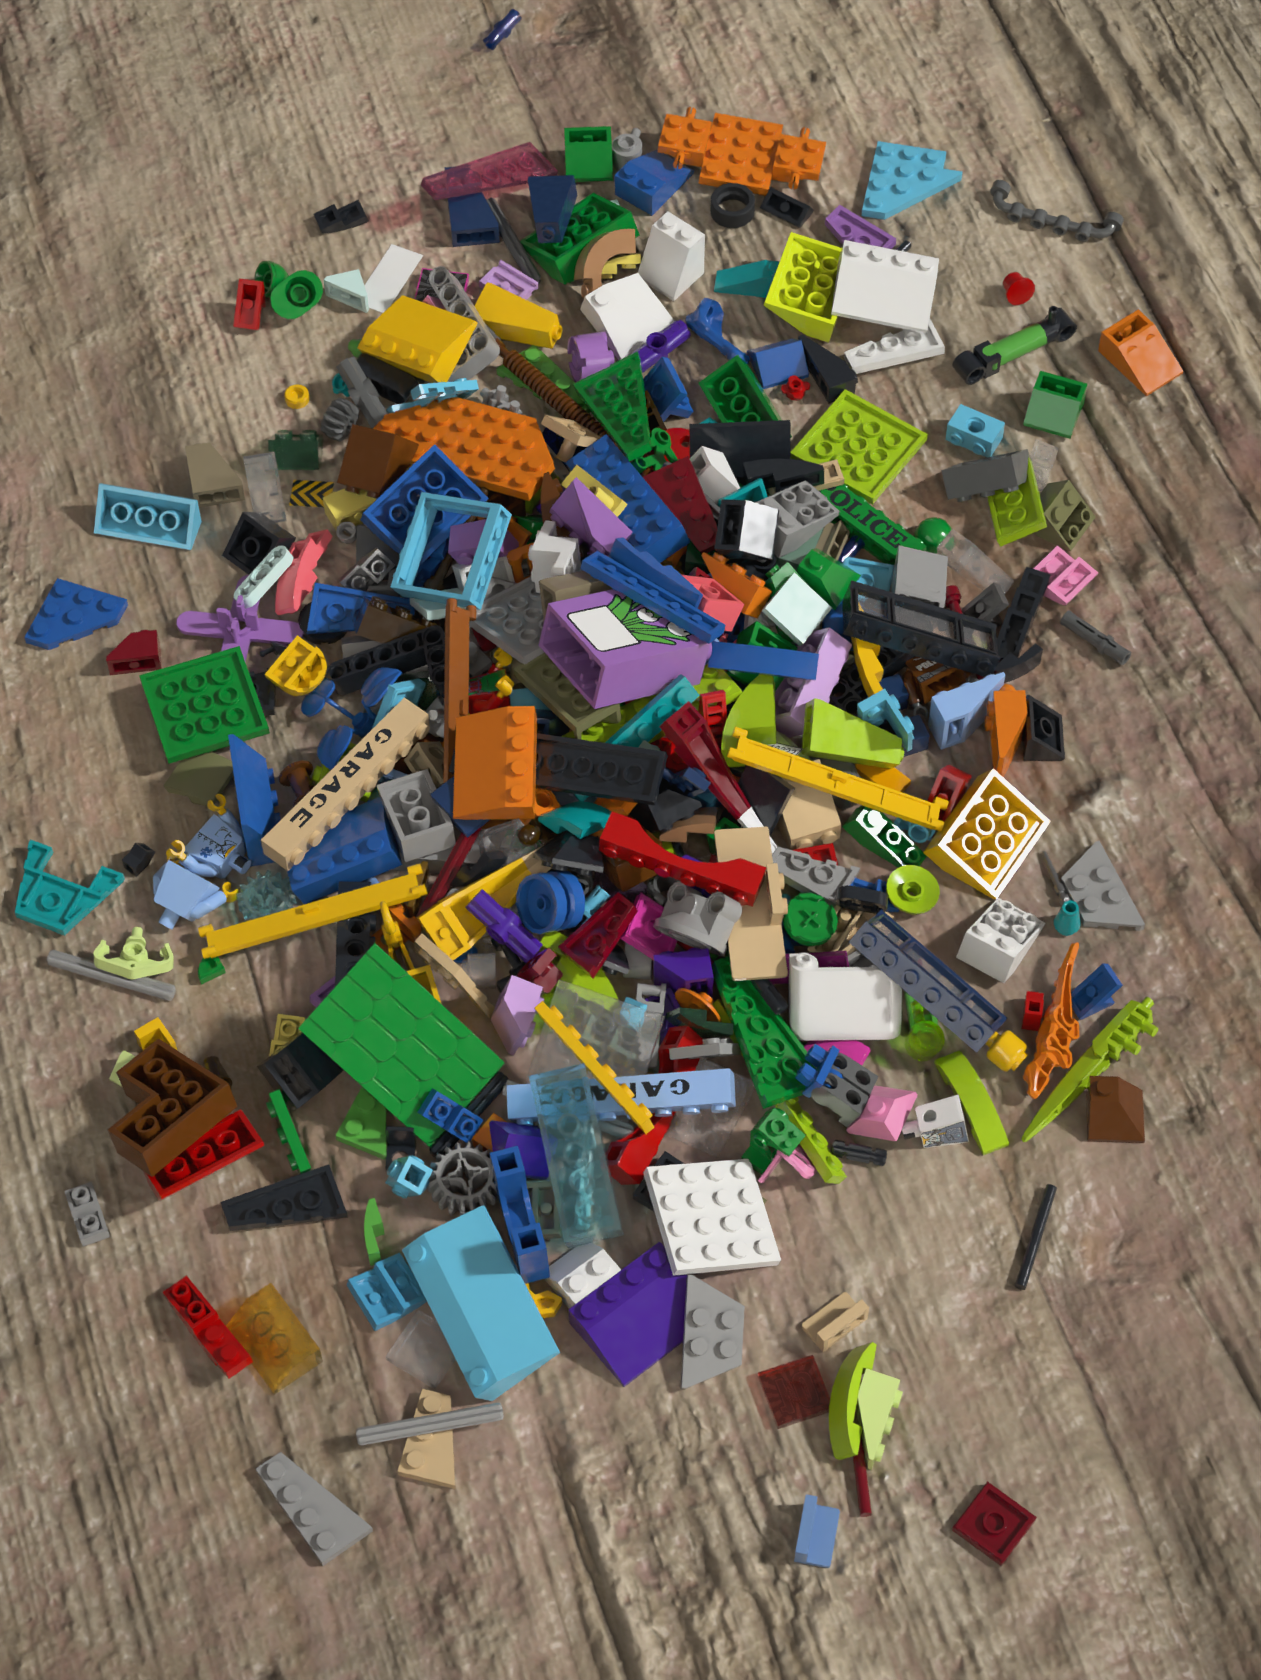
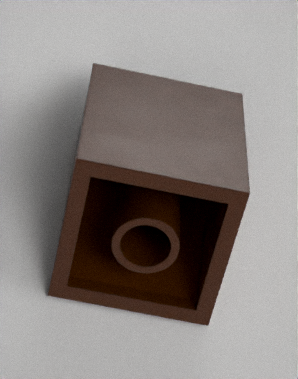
M352 424L337 483L346 486L345 491L360 495L362 490L367 492L366 496L378 499L406 472L419 444L393 433Z

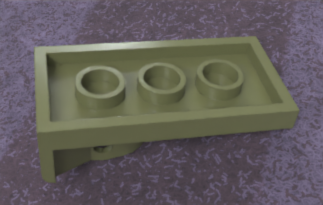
M545 652L524 665L522 663L513 668L514 676L574 731L575 739L582 740L581 732L596 723H619L621 721L620 703L594 709Z

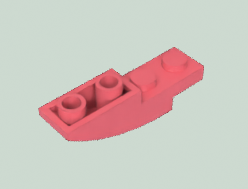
M328 529L310 533L305 540L292 543L288 550L293 556L292 564L278 578L275 598V612L277 615L297 612L301 608V603L306 595L312 591V586L318 578L313 569L317 566V561L327 550V545L333 537Z

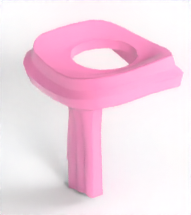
M798 1145L790 1157L777 1149L775 1157L758 1181L764 1183L782 1158L788 1161L805 1179L815 1175L817 1169L802 1146Z

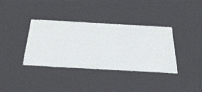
M391 244L364 285L369 308L384 313L391 306L423 255Z

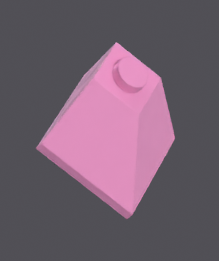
M875 1085L861 1115L847 1127L846 1131L849 1134L897 1141L918 1094L914 1091Z

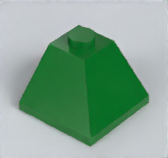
M818 548L809 551L796 571L807 585L828 603L833 610H836L842 602L851 580L857 582L861 576Z

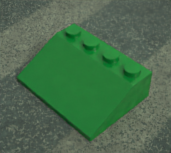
M592 193L574 205L562 243H539L536 230L520 240L526 252L553 279L565 285L574 281L575 267L579 255L593 238L605 232L620 229H635V238L640 236L631 211Z

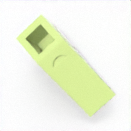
M866 1368L859 1388L856 1410L859 1425L862 1426V1440L867 1469L872 1470L875 1461L881 1462L886 1446L881 1444L884 1434L890 1435L894 1418L890 1417L893 1407L898 1409L903 1391L898 1390L900 1379Z

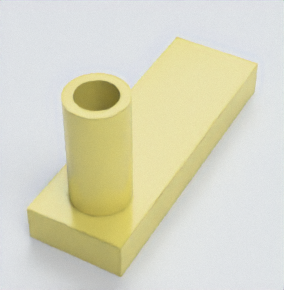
M578 465L573 468L561 483L564 488H567L577 477L617 517L628 505Z

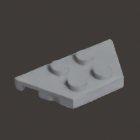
M1100 841L1095 842L1061 878V883L1064 884L1067 891L1066 894L1069 895L1071 901L1076 902L1079 906L1081 923L1084 927L1097 928L1104 926L1109 929H1118L1119 926L1135 927L1136 931L1144 930L1145 923Z
M687 1275L680 1387L683 1390L742 1365L745 1306L693 1275Z

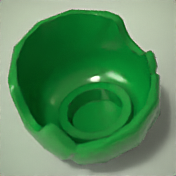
M937 517L921 521L913 535L915 538L921 539L927 546L926 552L935 554L941 550L947 551L954 539L951 526L945 520Z

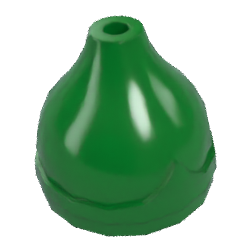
M262 261L256 269L254 280L263 281L265 297H271L273 289L289 275L279 264L272 261Z

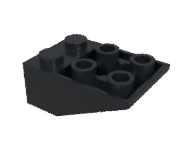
M302 1032L257 1066L275 1091L280 1089L289 1111L301 1107L344 1071Z

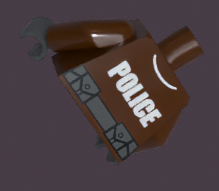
M917 656L909 659L905 663L906 672L903 674V683L909 693L907 699L909 706L914 708L912 717L922 714L927 722L928 709L921 706L920 702L926 704L931 701L932 696L941 691H950L964 683H973L980 679H973L971 676L973 673Z

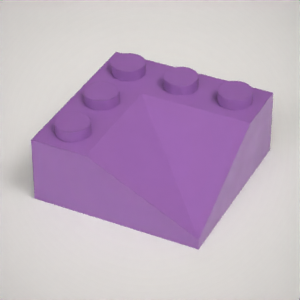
M577 477L570 483L549 511L552 514L551 520L555 521L558 527L562 528L564 526L570 532V538H578L579 546L583 544L589 550L588 556L599 551L609 557L615 539L625 538L628 541L632 534V531Z

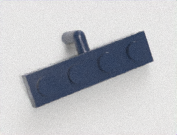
M665 766L662 777L664 779L661 781L659 790H671L692 798L705 792L711 783L705 779L706 775L695 767H688L674 773Z

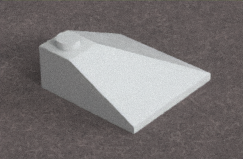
M639 273L599 287L584 297L580 308L597 332H606L607 346L613 351L618 360L629 356L644 345L649 334L661 332L674 322V319Z

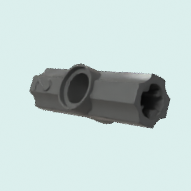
M354 356L346 358L336 368L346 383L347 391L355 405L361 409L370 427L373 429L383 419L384 415L388 413L379 400L380 396L371 380L364 374Z

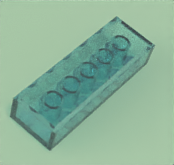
M585 1063L529 1076L565 1245L568 1248L623 1236L624 1232L590 1077Z

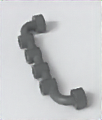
M994 181L990 190L995 206L1008 213L1007 217L1010 221L1017 223L1021 221L1022 217L1031 219L1030 225L1036 229H1042L1044 224L1052 225L1053 232L1057 235H1065L1067 230L1076 232V239L1081 242H1087L1090 237H1108L1113 232L1119 231L1124 222V218L1119 213L1108 212L1103 221L1105 228L1098 229L1094 228L1089 222L1077 223L1070 221L1064 215L1056 217L1049 215L1043 209H1036L1034 211L1025 208L1019 202H1014L1013 204L1005 202L1004 199L1008 197L1011 190L1010 184L1006 181Z

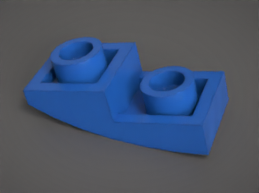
M433 1088L418 1110L419 1114L466 1143L471 1141L483 1122L482 1118Z

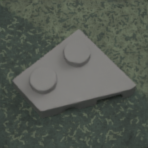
M730 1038L703 1039V1045L670 1048L669 1053L670 1060L741 1055V1049L738 1043H730Z

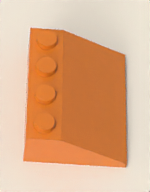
M506 706L456 718L453 819H535L537 746L535 706Z

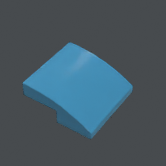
M400 1253L376 1262L372 1270L350 1278L347 1282L348 1289L374 1331L399 1320L427 1302L414 1274Z

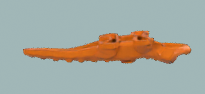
M1078 942L1070 945L1062 966L1058 969V979L1054 981L1056 989L1051 995L1053 1000L1045 1011L1038 1035L1036 1036L1034 1059L1026 1066L1023 1074V1079L1028 1083L1027 1094L1032 1099L1038 1098L1050 1080L1049 1074L1054 1067L1061 1066L1063 1069H1068L1072 1065V1053L1069 1050L1070 1042L1079 1038V1023L1076 1019L1072 1018L1071 977L1074 961L1079 949Z

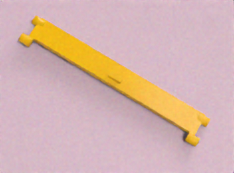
M735 726L732 737L738 738L736 749L729 748L727 757L736 762L941 832L945 822L938 820L940 809L944 811L947 809L948 800L935 797L933 803L753 741L746 738L748 731Z
M421 864L407 867L408 875L215 931L212 924L198 927L200 937H207L208 947L201 949L203 958L217 957L381 909L380 902L385 901L389 907L427 895L425 884L418 885L417 875L423 874Z

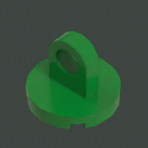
M801 893L788 903V914L783 915L785 930L792 939L800 944L810 947L820 946L829 941L837 929L838 919L833 906H829L825 902L826 899L820 895Z

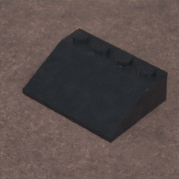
M790 420L689 424V458L701 446L722 452L736 480L745 486L743 462L761 459H791Z

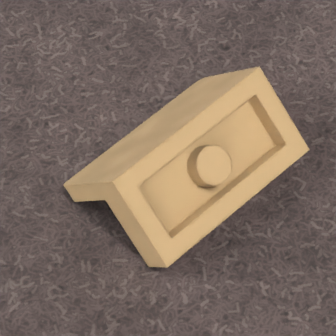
M843 1292L803 1322L802 1329L818 1348L824 1352L867 1320L869 1307L862 1299L856 1303L847 1292Z

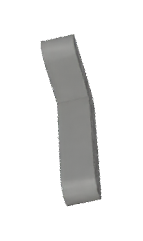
M438 266L430 272L429 282L445 309L475 320L478 323L448 382L461 378L470 380L498 357L500 348L458 279L445 267Z

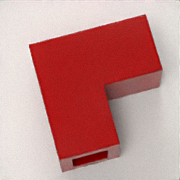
M1026 992L1021 1029L1039 1031L1043 1013L1044 993Z

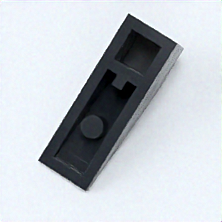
M799 335L798 340H802L808 370L828 404L834 402L845 389L855 394L858 378L856 372L849 368L846 361L805 335Z

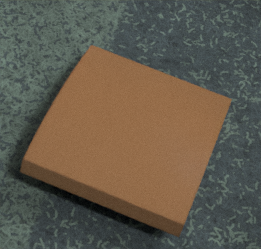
M718 807L698 808L694 811L695 815L691 818L678 820L673 823L671 829L660 833L659 840L686 843L689 832L714 834L718 818Z

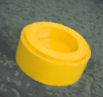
M296 384L289 386L285 390V402L290 408L301 409L309 403V392L305 386Z

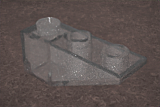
M954 529L949 532L937 547L939 555L948 556L947 566L983 591L994 582L1001 586L1005 594L1014 584V580L974 543Z

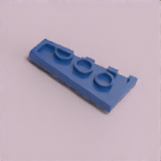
M315 583L307 634L355 631L354 623L364 597L371 599L372 596L381 598L386 601L388 606L395 608L396 605L411 610L410 613L413 615L415 608L410 605V599Z

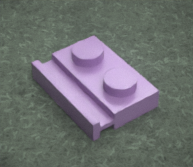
M502 260L499 261L497 267H493L479 281V287L482 289L488 282L526 300L532 295L534 290L538 289L537 281Z

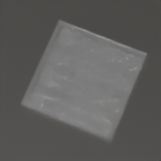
M559 980L550 1007L554 1005L564 1016L561 1021L566 1027L571 1024L581 1035L579 1041L585 1047L589 1044L599 1055L596 1060L602 1066L607 1063L617 1075L616 1077L646 1075L665 1016ZM544 1023L525 1084L595 1079ZM627 1115L616 1116V1119L630 1123L631 1119L627 1118Z

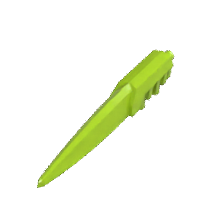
M1145 997L1142 1002L1130 1000L1092 1040L1090 1047L1073 1064L1040 1107L1022 1135L1021 1140L1023 1142H1027L1063 1112L1087 1088L1090 1076H1099L1102 1072L1104 1073L1110 1066L1109 1057L1118 1061L1121 1058L1120 1052L1122 1050L1137 1055L1141 1050V1045L1136 1043L1139 1032L1142 1034L1145 1032L1152 1037L1157 1034L1158 1027L1152 1024L1153 1017L1150 1008L1154 1005V1002L1151 998Z

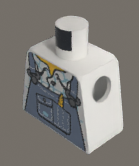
M959 1095L917 1106L915 1108L917 1120L905 1122L902 1128L904 1140L921 1136L924 1148L969 1142Z

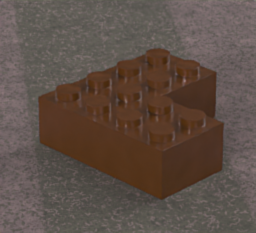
M158 1038L116 1072L126 1096L137 1102L138 1105L107 1131L117 1153L153 1177L238 1106L226 1081Z

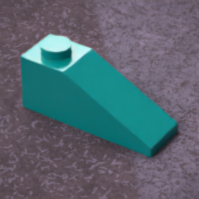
M762 260L719 270L716 274L714 292L766 298L780 261Z

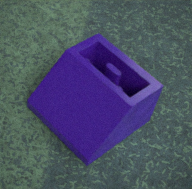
M691 948L682 952L665 951L658 955H653L654 985L661 986V983L666 984V989L671 987L674 995L679 988H685L698 994L705 992L713 999V972L709 949Z

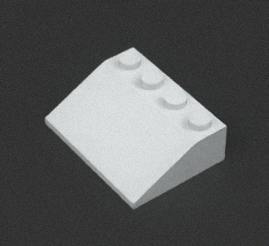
M844 240L838 261L831 315L926 333L936 285L939 258Z

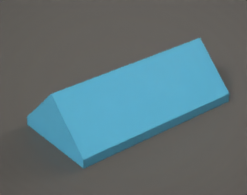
M99 483L94 526L95 534L187 550L192 549L202 522L196 499Z

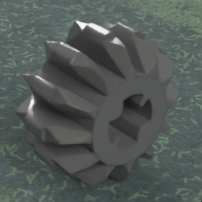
M340 397L332 401L323 414L321 431L329 438L339 442L348 438L352 424L356 425V421L359 418V408L352 404V402Z

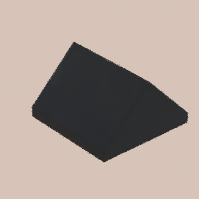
M1027 695V716L1022 738L1024 761L1064 760L1062 715L1034 697Z

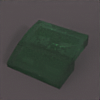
M677 1008L665 1015V1019L674 1026L688 1025L702 1038L722 1039L733 1035V1023L706 1021L707 1010Z

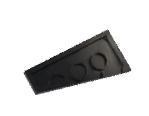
M329 1164L220 1202L230 1231L348 1218Z

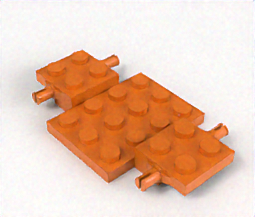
M691 107L687 108L685 117L666 114L658 144V153L669 154L675 157L673 167L676 169L678 162V169H681L683 164L702 167L699 184L719 187L727 183H738L749 188L753 194L766 196L771 180L787 182L790 189H792L794 184L793 190L798 188L799 180L819 181L826 142L808 139L810 134L809 128H806L805 134V127L801 128L800 136L796 137L782 134L783 125L720 113H715L713 123L711 121L695 119L696 109L692 108L691 112Z

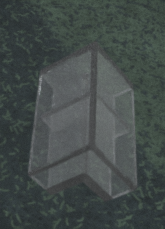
M275 452L244 456L253 512H261L265 516L270 515V519L275 523L287 521Z

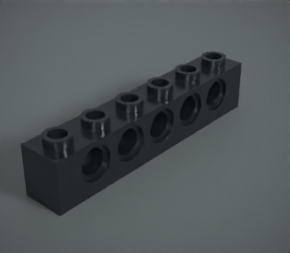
M339 881L338 895L370 886L371 882ZM371 912L337 922L335 987L375 943V937H370V932L376 931V915L371 914Z

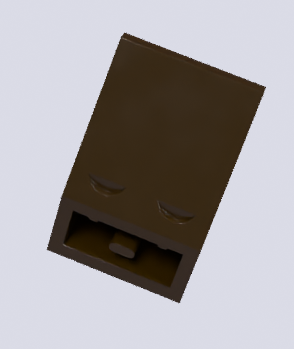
M372 596L371 599L364 597L354 623V628L357 635L379 643H386L421 629L437 625L434 620L428 621L421 614L419 617L414 616L410 613L411 610L396 605L395 608H392L386 604L385 600Z

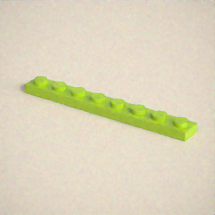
M717 999L712 1005L721 1018V1024L732 1041L738 1043L722 1000ZM796 1097L776 1104L775 1107L783 1110L788 1115V1120L806 1135L800 1142V1145L824 1182L840 1184L847 1178L842 1170L843 1165L841 1161L832 1155L827 1147V1140L813 1126L812 1117L799 1105V1098Z

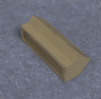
M841 520L835 524L829 522L824 527L815 549H820L838 561L850 531Z

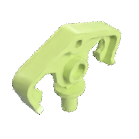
M140 927L132 929V934L126 939L120 957L112 959L104 957L106 954H109V946L106 945L105 940H101L93 953L95 967L128 979H138L171 971L174 967V956L169 943H166L164 948L160 950V956L164 958L162 961L148 959V953L145 949L146 941L142 937L143 929Z

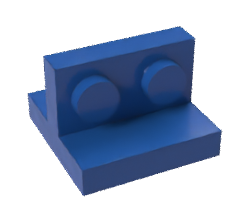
M661 357L643 378L644 390H648L663 422L670 414L689 418L694 411L689 403L687 392L670 359Z

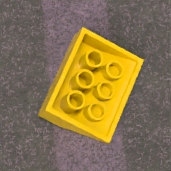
M402 295L367 328L357 349L431 383L448 382L478 323L475 320Z
M991 769L977 776L945 821L942 831L937 832L923 853L943 871L995 900L1046 829L1050 820L997 771Z

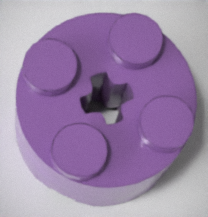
M605 331L569 337L567 352L572 354V362H569V368L575 383L614 363V354L612 350H608Z

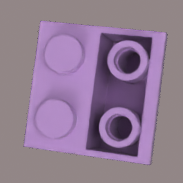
M513 975L500 993L491 1017V1021L508 1054L514 1055L519 1047L524 1048L528 1037H531L536 1022L533 1020L535 1015L538 1014L534 1008L544 1001V998L540 997L542 986Z

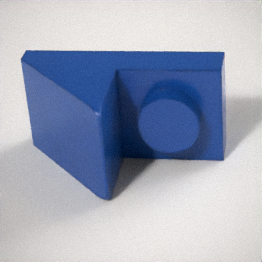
M1102 963L1071 992L1072 1009L1079 1019H1085L1115 1003L1111 996L1123 985L1109 964Z

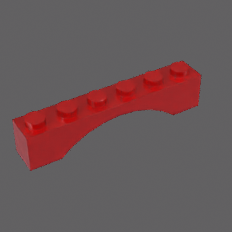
M613 811L600 837L599 851L610 858L626 860L635 867H645L653 870L659 876L680 880L686 886H697L705 889L709 894L721 892L739 902L742 906H754L765 879L766 867L742 858L716 863L696 862L681 858L655 843L643 830L638 820Z
M688 1025L669 1028L658 1050L659 1074L697 1071L699 1065L703 1062L704 1058L670 1060V1048L703 1045V1039ZM676 1111L672 1112V1116L656 1117L655 1113H652L653 1116L650 1120L654 1128L649 1133L645 1134L637 1125L633 1131L624 1137L611 1142L599 1166L621 1185L640 1184L644 1179L643 1172L657 1154L658 1146L664 1134L669 1130Z

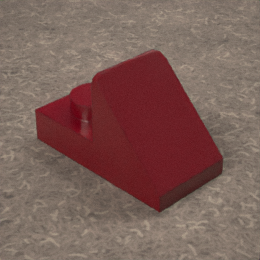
M547 948L534 955L517 973L516 977L542 986L541 992L549 993L562 978L563 973L551 963L556 954L550 948Z

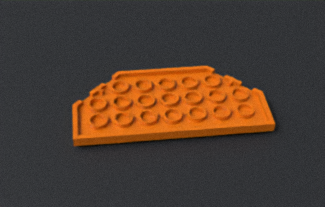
M459 397L448 398L438 403V400H434L425 407L417 405L396 411L395 413L386 414L373 428L399 435L419 444L408 467H411L435 444L476 486L485 487L488 490L530 501L542 486L544 473L549 472L551 474L555 469L536 418Z

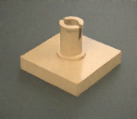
M544 415L541 422L542 425L565 438L556 455V458L563 462L573 457L577 446L588 447L601 438V436L574 420Z

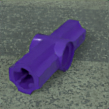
M676 320L661 332L649 334L646 343L636 350L641 358L642 373L656 364L661 357L668 358V354L690 338L691 332L683 321Z
M483 889L465 907L486 926L487 933L495 941L502 945H507L525 963L542 947L543 944L522 926L521 919L508 908H502Z

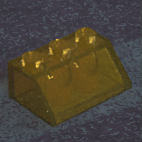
M272 1283L248 1297L226 1325L249 1353L253 1360L251 1364L274 1395L323 1362L320 1348Z

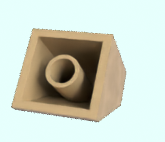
M820 759L813 761L821 764ZM782 778L795 788L777 823L787 848L795 850L820 844H829L840 839L841 822L832 795Z

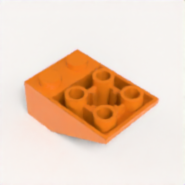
M1139 309L1101 332L1098 351L1145 396H1148L1183 374L1181 366L1155 324Z

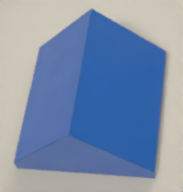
M792 338L747 350V355L750 357L752 367L763 389L785 384L788 382V378L793 375L799 379L809 377L802 340Z

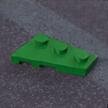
M280 1089L269 1093L266 1107L271 1119L275 1118L279 1128L276 1129L281 1144H286L290 1152L286 1156L292 1171L297 1170L299 1174L311 1171V1166Z

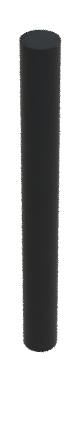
M1047 1184L1017 1276L1015 1287L1020 1290H1025L1057 1191V1187L1052 1184Z

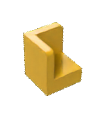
M159 1017L134 1030L137 1043L142 1050L146 1049L158 1038L177 1050L174 1039Z

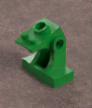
M779 1108L767 1110L750 1132V1146L741 1156V1159H749L753 1169L761 1175L772 1162L777 1149L790 1157L806 1136L788 1120V1115ZM768 1146L776 1148L773 1153L769 1150Z

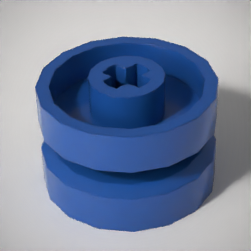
M555 870L526 876L519 884L516 893V906L524 926L533 933L544 934L576 927L582 920L585 911V896L576 876L569 871Z

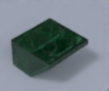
M278 430L268 440L269 470H319L322 465L323 434H317V430H302L300 434H292V430Z

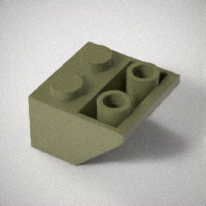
M1069 480L1048 483L1040 493L1047 527L1034 533L1036 536L1066 551H1071L1093 522L1095 515Z

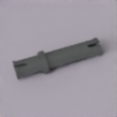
M1070 610L1061 618V625L1095 646L1100 654L1108 655L1122 666L1129 660L1132 652L1115 642L1114 637L1111 635L1106 636Z

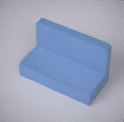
M806 1494L794 1562L830 1568L840 1510L817 1505L818 1497Z

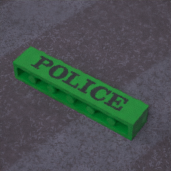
M845 484L819 490L840 511L839 515L830 523L835 524L841 520L850 531L848 537L882 563L895 565L899 545L926 551L927 546L921 539L909 534L900 524L894 523L881 510L875 509L863 497L857 496L849 490Z

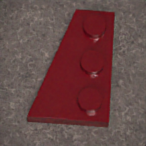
M618 892L561 943L558 948L562 954L594 979L638 910L633 903Z

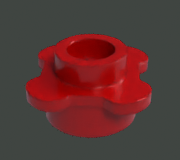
M793 375L788 378L786 385H782L781 391L790 400L798 401L805 396V391L810 389V383L807 381L803 382Z

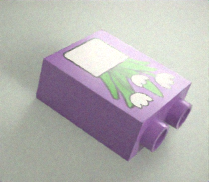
M614 589L548 603L539 647L594 709L659 694L680 674L684 675L692 686L698 685L701 681L706 660L712 654L711 643L708 644L698 639L695 635L683 628H679L676 624L655 614L652 610L640 603H636L633 599Z

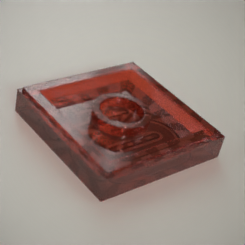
M813 1355L758 1372L757 1377L777 1429L829 1413L830 1397Z

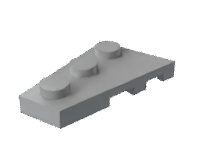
M777 847L772 854L773 863L778 864V872L784 875V883L802 893H813L826 899L825 902L829 906L832 905L833 908L836 906L837 889L841 886H850L860 871L859 867L851 866L850 869L836 865L837 862L827 859L826 862L811 859L809 854L782 847Z

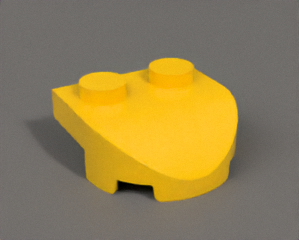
M297 635L265 673V677L292 696H303L313 691L323 681L327 670V663L322 651L317 646L314 648Z

